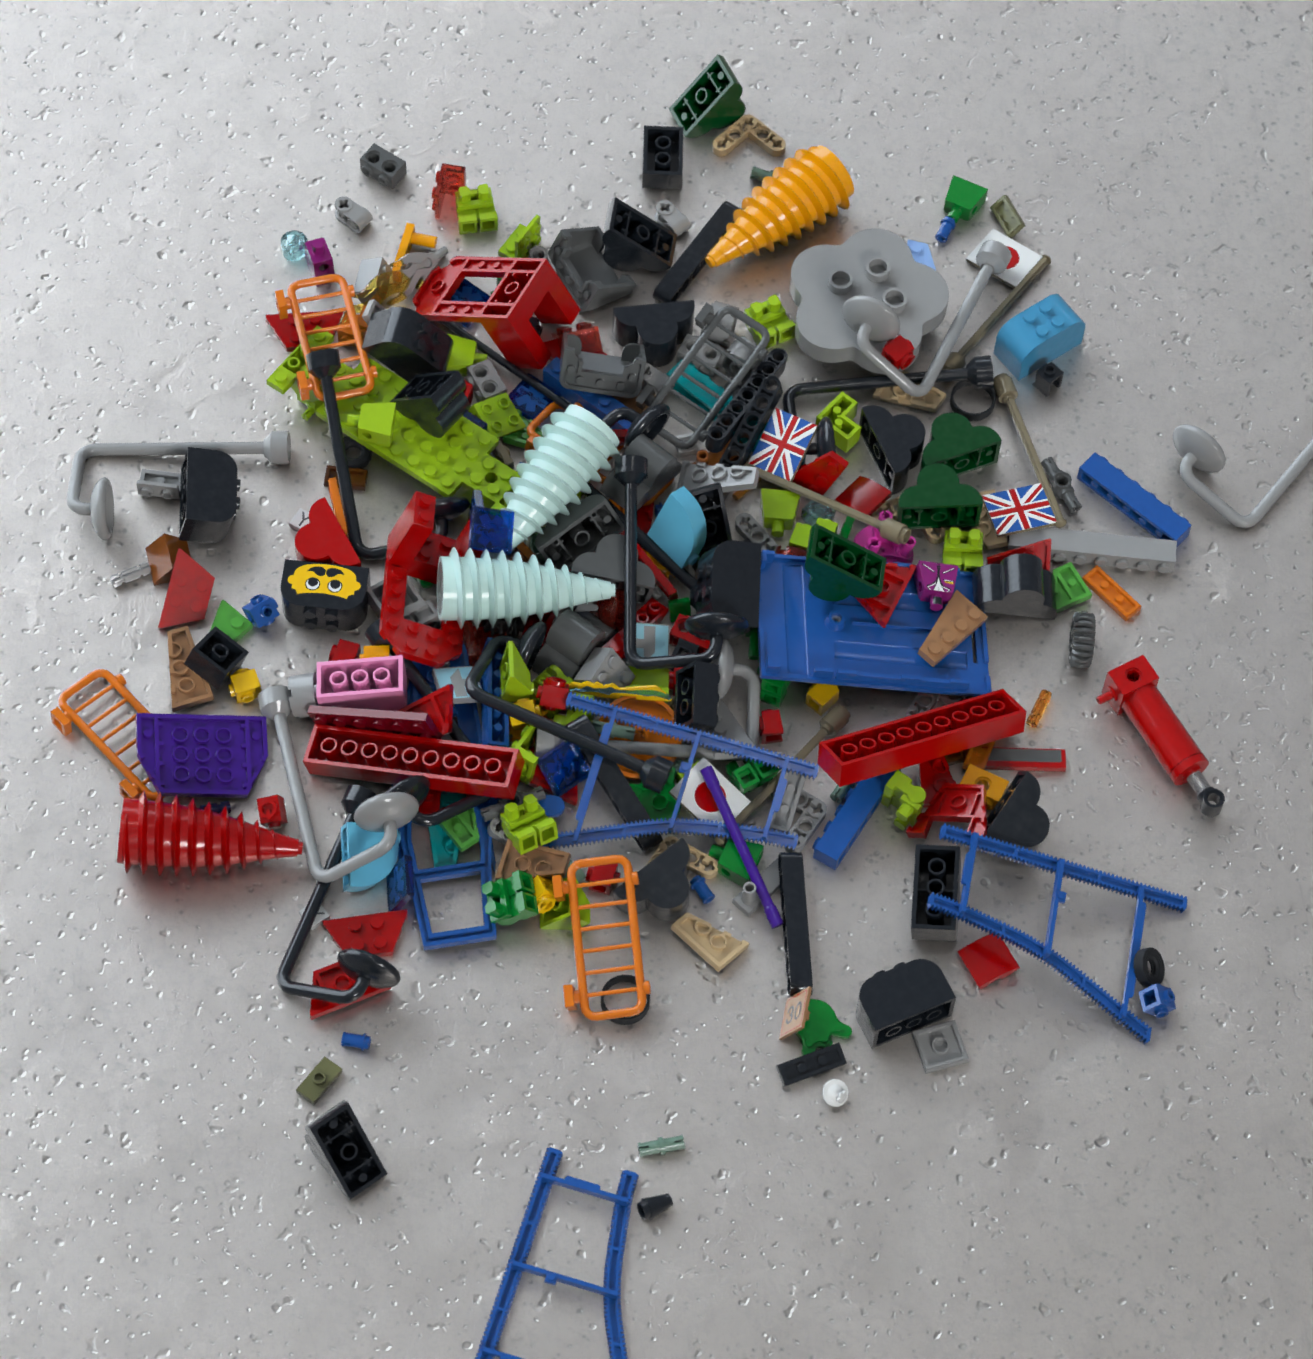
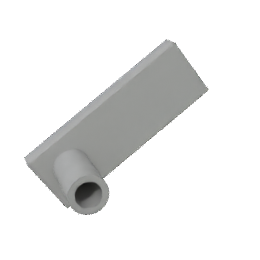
M786 770L784 778L787 779V786L778 812H774L770 827L788 833L791 829L806 778H804V774L800 777V773L796 776V772L792 774L791 771L788 773Z
M778 858L760 874L770 896L780 888ZM746 882L743 885V890L732 901L748 917L762 905L756 892V885L753 882Z

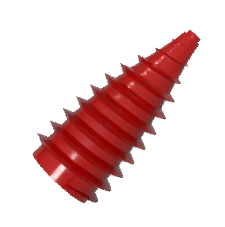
M143 790L139 799L124 797L117 863L124 865L126 873H128L132 865H139L142 875L145 874L149 866H156L159 876H161L165 867H173L176 877L182 867H189L194 877L198 867L206 866L209 876H211L216 866L223 865L226 874H228L231 865L240 863L243 870H245L249 862L259 861L262 864L263 860L297 857V855H302L303 842H300L299 839L276 833L273 829L268 830L260 827L258 820L254 824L244 821L242 812L237 818H233L228 815L226 806L219 814L212 811L210 801L203 810L196 808L194 798H192L188 806L180 805L177 795L172 803H166L163 801L161 792L155 801L147 800Z

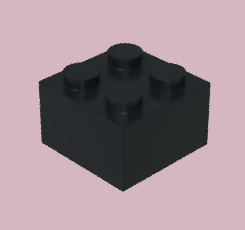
M215 626L192 648L184 664L218 690L241 667L249 652Z

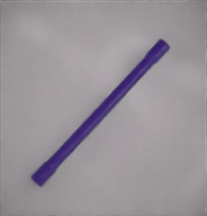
M707 766L700 770L702 777L715 800L751 881L756 885L757 895L771 928L780 927L784 924L776 905H774L723 794L716 773L712 766Z

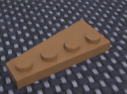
M956 590L917 654L934 667L987 620L988 616Z
M188 625L168 631L172 711H180L214 700L209 683L184 664L192 648L195 646Z

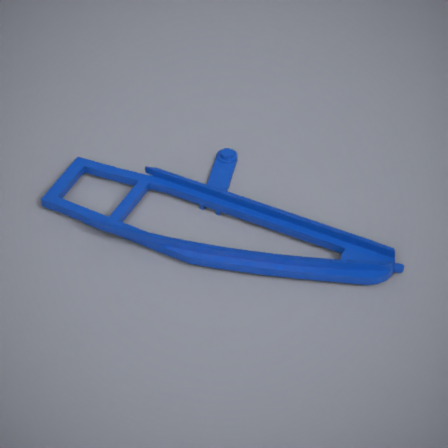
M464 642L462 644V654L458 659L450 660L449 667L470 666ZM410 680L407 688V705L413 703V684ZM477 703L454 704L459 727L471 743L482 744V730ZM546 795V799L538 801L545 810V814L549 817H558L565 810V802L559 796ZM492 797L487 802L474 807L479 832L480 861L418 870L412 845V821L398 828L401 834L398 851L399 871L401 866L403 869L404 858L424 951L497 940L496 925L491 923L490 915L486 914L485 911L487 896L482 893V887L484 926L432 933L421 883L480 874L481 886L492 881V869L495 876L496 860L492 837L489 836L487 827L493 819L484 822L480 809L496 804L502 798ZM403 887V891L401 890L405 906V892Z

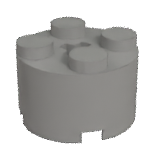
M718 301L711 303L714 315L721 308L732 306ZM727 314L719 323L734 332L738 318ZM707 324L704 326L703 329H701V333L704 331ZM717 326L708 337V340L713 343L727 347L730 344V341H727L729 334Z
M741 336V338H743L753 346H757L755 343L749 341L746 337ZM736 339L726 352L745 363L753 350ZM725 355L720 357V368L723 367L726 371L724 375L730 379L734 378L741 369V366ZM760 359L756 360L741 383L745 384L762 362Z
M316 672L289 676L288 690H291L289 703L292 714L296 718L310 717L307 713L309 705L319 706L316 698Z

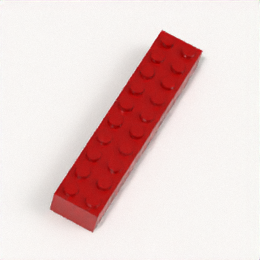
M1000 689L819 742L817 764L839 787L1023 733L1026 710L1004 689Z
M314 724L303 758V763L309 774L393 785L410 776L423 775L429 779L431 783L430 789L510 800H514L525 763L520 750L515 748Z

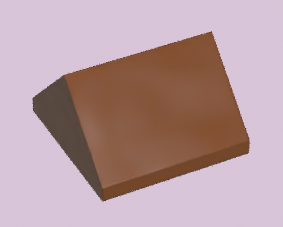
M164 533L145 548L154 586L170 582L178 548L190 556L187 541L179 540V537Z

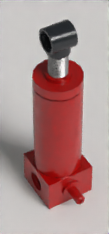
M1141 655L1107 672L1101 692L1102 695L1096 698L1098 704L1108 701L1117 716L1125 712L1174 785L1178 786L1189 783L1198 795L1197 799L1200 801L1201 812L1207 817L1219 815L1225 801V796L1220 790L1211 787L1201 774L1209 765V761L1158 690L1157 684L1160 677L1146 657ZM1208 801H1213L1216 805L1210 804Z

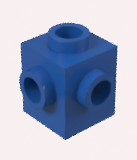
M263 594L252 597L250 603L242 607L247 619L257 628L272 624L275 621L274 618L280 615L277 610L278 604L274 598Z
M1153 984L1138 992L1144 1013L1162 1018L1167 1016L1168 1012L1176 1009L1175 995L1171 988L1161 984Z

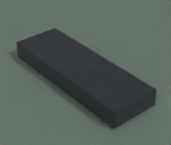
M836 1043L781 1063L776 1068L785 1087L845 1065L847 1062L840 1043Z

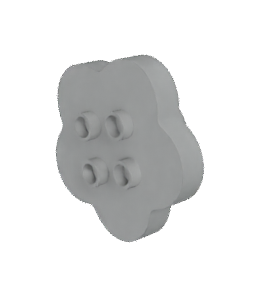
M866 229L853 234L842 245H817L810 247L796 257L791 268L790 293L793 301L799 307L795 325L796 341L804 353L821 362L839 363L854 361L870 372L884 374L860 351L857 344V334L844 320L842 313L843 305L851 297L857 295L871 296L885 302L895 311L900 321L898 335L908 339L914 347L913 354L916 357L908 367L914 363L919 354L922 336L935 330L942 323L946 315L949 289L944 278L931 267L914 261L907 243L897 234L888 230ZM869 340L871 345L881 354L886 342Z

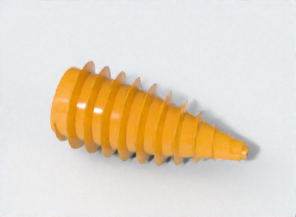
M812 146L808 150H797L794 158H787L783 163V167H776L773 170L772 177L766 176L763 178L762 187L755 186L752 189V198L745 197L742 200V210L736 209L733 213L734 223L727 224L725 235L719 238V242L707 254L705 261L711 268L718 267L738 257L744 259V255L751 252L759 256V249L764 247L768 251L774 252V242L787 247L789 244L787 236L790 235L792 238L800 240L802 238L800 229L813 233V221L819 225H825V214L830 217H837V206L845 210L848 209L850 206L849 197L854 194V185L847 169L838 157L824 146Z

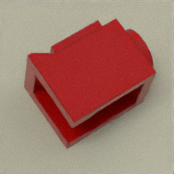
M765 709L761 711V716L759 717V733L762 736L761 745L783 741L782 734L784 731L779 709Z

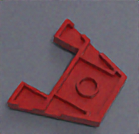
M944 783L930 800L928 809L917 816V822L913 827L909 826L906 830L908 838L926 839L933 821L970 823L967 832L971 830L972 834L975 831L980 836L983 834L985 837L987 835V792L985 786Z

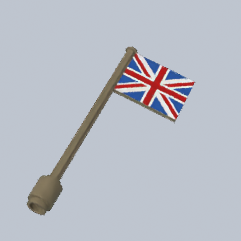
M998 374L994 377L993 388L999 402L1007 404L1039 484L982 495L983 504L998 538L1050 526L1062 528L1067 524V520L1063 518L1015 402L1018 392L1014 382L1008 374Z
M775 408L750 461L746 462L743 466L757 467L760 472L759 478L875 527L880 532V537L898 545H905L911 536V529L907 525L891 518L883 521L792 482L819 426Z

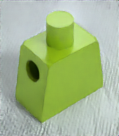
M448 334L453 339L454 345L446 371L458 370L462 377H466L467 367L488 359V354L477 353L476 341Z
M363 403L360 415H347V426L358 427V438L360 440L391 447L396 418V403Z
M761 488L760 507L764 528H771V535L773 537L780 538L784 535V530L793 529L799 508L800 495L788 490Z

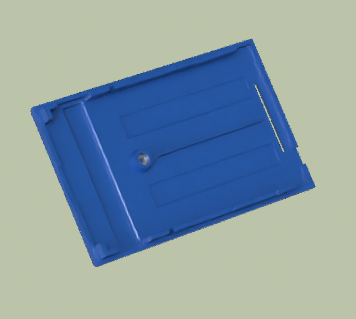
M762 550L759 626L757 628L760 679L976 697L992 692L991 678L988 671L989 655L986 621L974 631L976 663H973L971 635L934 667L917 654L947 604H943L941 610L934 611L930 609V602L921 601L918 598L914 573L886 627L883 628L860 602L851 595L840 601H825L814 596L809 590L810 574L805 569V556L775 554V551ZM893 562V563H898V566H899V567H909L910 564H912V563ZM958 568L953 594L958 590L974 604L973 572L960 571V568Z

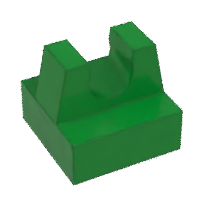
M689 597L668 600L671 623L676 621L679 613L691 616Z

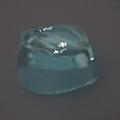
M810 501L802 508L801 518L806 524L813 526L818 517L833 520L836 511L815 501Z

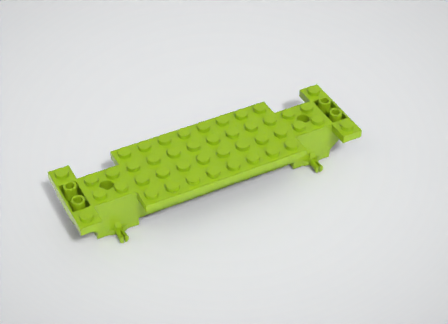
M317 325L313 330L322 329V328ZM329 332L308 335L309 346L312 348L331 344L334 341V335ZM299 344L267 379V385L283 395L291 387L297 394V400L307 406V410L301 414L305 421H308L316 413L317 417L328 423L325 403L315 397L313 390L309 391L310 399L301 400L296 372L305 371L306 379L309 378L301 344ZM368 357L370 366H376L378 377L374 378L375 385L370 393L337 401L342 432L442 496L456 495L466 497L470 501L469 508L471 511L473 502L474 511L478 510L494 516L497 515L502 519L499 511L501 508H507L503 494L505 492H514L509 480L511 477L520 476L518 472L490 455L498 446L499 438L462 416L441 438H436L425 432L415 420L403 416L396 410L391 447L360 440L358 438V427L347 426V415H360L363 403L390 402L409 383ZM361 362L355 369L341 363V368L335 377L363 372ZM365 376L334 382L335 392L361 388L366 385Z

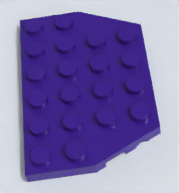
M136 713L137 758L157 793L161 792L163 797H175L177 795L178 797L247 798L268 757L266 717Z

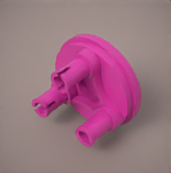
M883 510L880 512L878 520L883 521L887 518H893L890 511L886 510L884 515ZM869 525L857 533L853 542L885 557L887 563H912L916 539L910 536L905 545H898L880 537L878 529Z

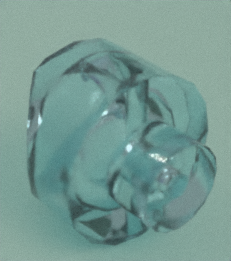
M292 230L282 236L281 250L287 260L299 261L305 255V242L308 241L306 235L300 231Z

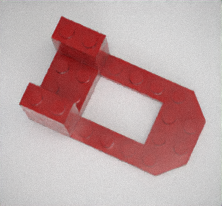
M456 256L449 260V265L442 269L438 266L430 272L412 299L416 312L429 321L481 323L505 359L518 368L543 369L552 355L529 321L533 313L540 320V323L571 325L581 310L547 258ZM465 277L502 278L487 302L450 301Z
M416 491L388 535L379 634L384 640L387 639L393 646L392 650L396 655H403L405 659L439 668L450 660L458 659L462 654L464 625L460 629L457 620L446 621L445 624L444 621H441L440 630L404 619L407 575L437 584L439 557L449 556L453 547L456 548L459 557H464L468 548H471L477 558L481 557L485 548L490 553L493 547L489 541L484 548L477 543L481 535L473 534V524L482 525L479 517L488 513L475 510L456 540L432 532L436 497ZM488 514L490 520L492 521L495 516ZM477 526V531H482L485 534L494 533V531H491L493 529L485 530L482 526Z

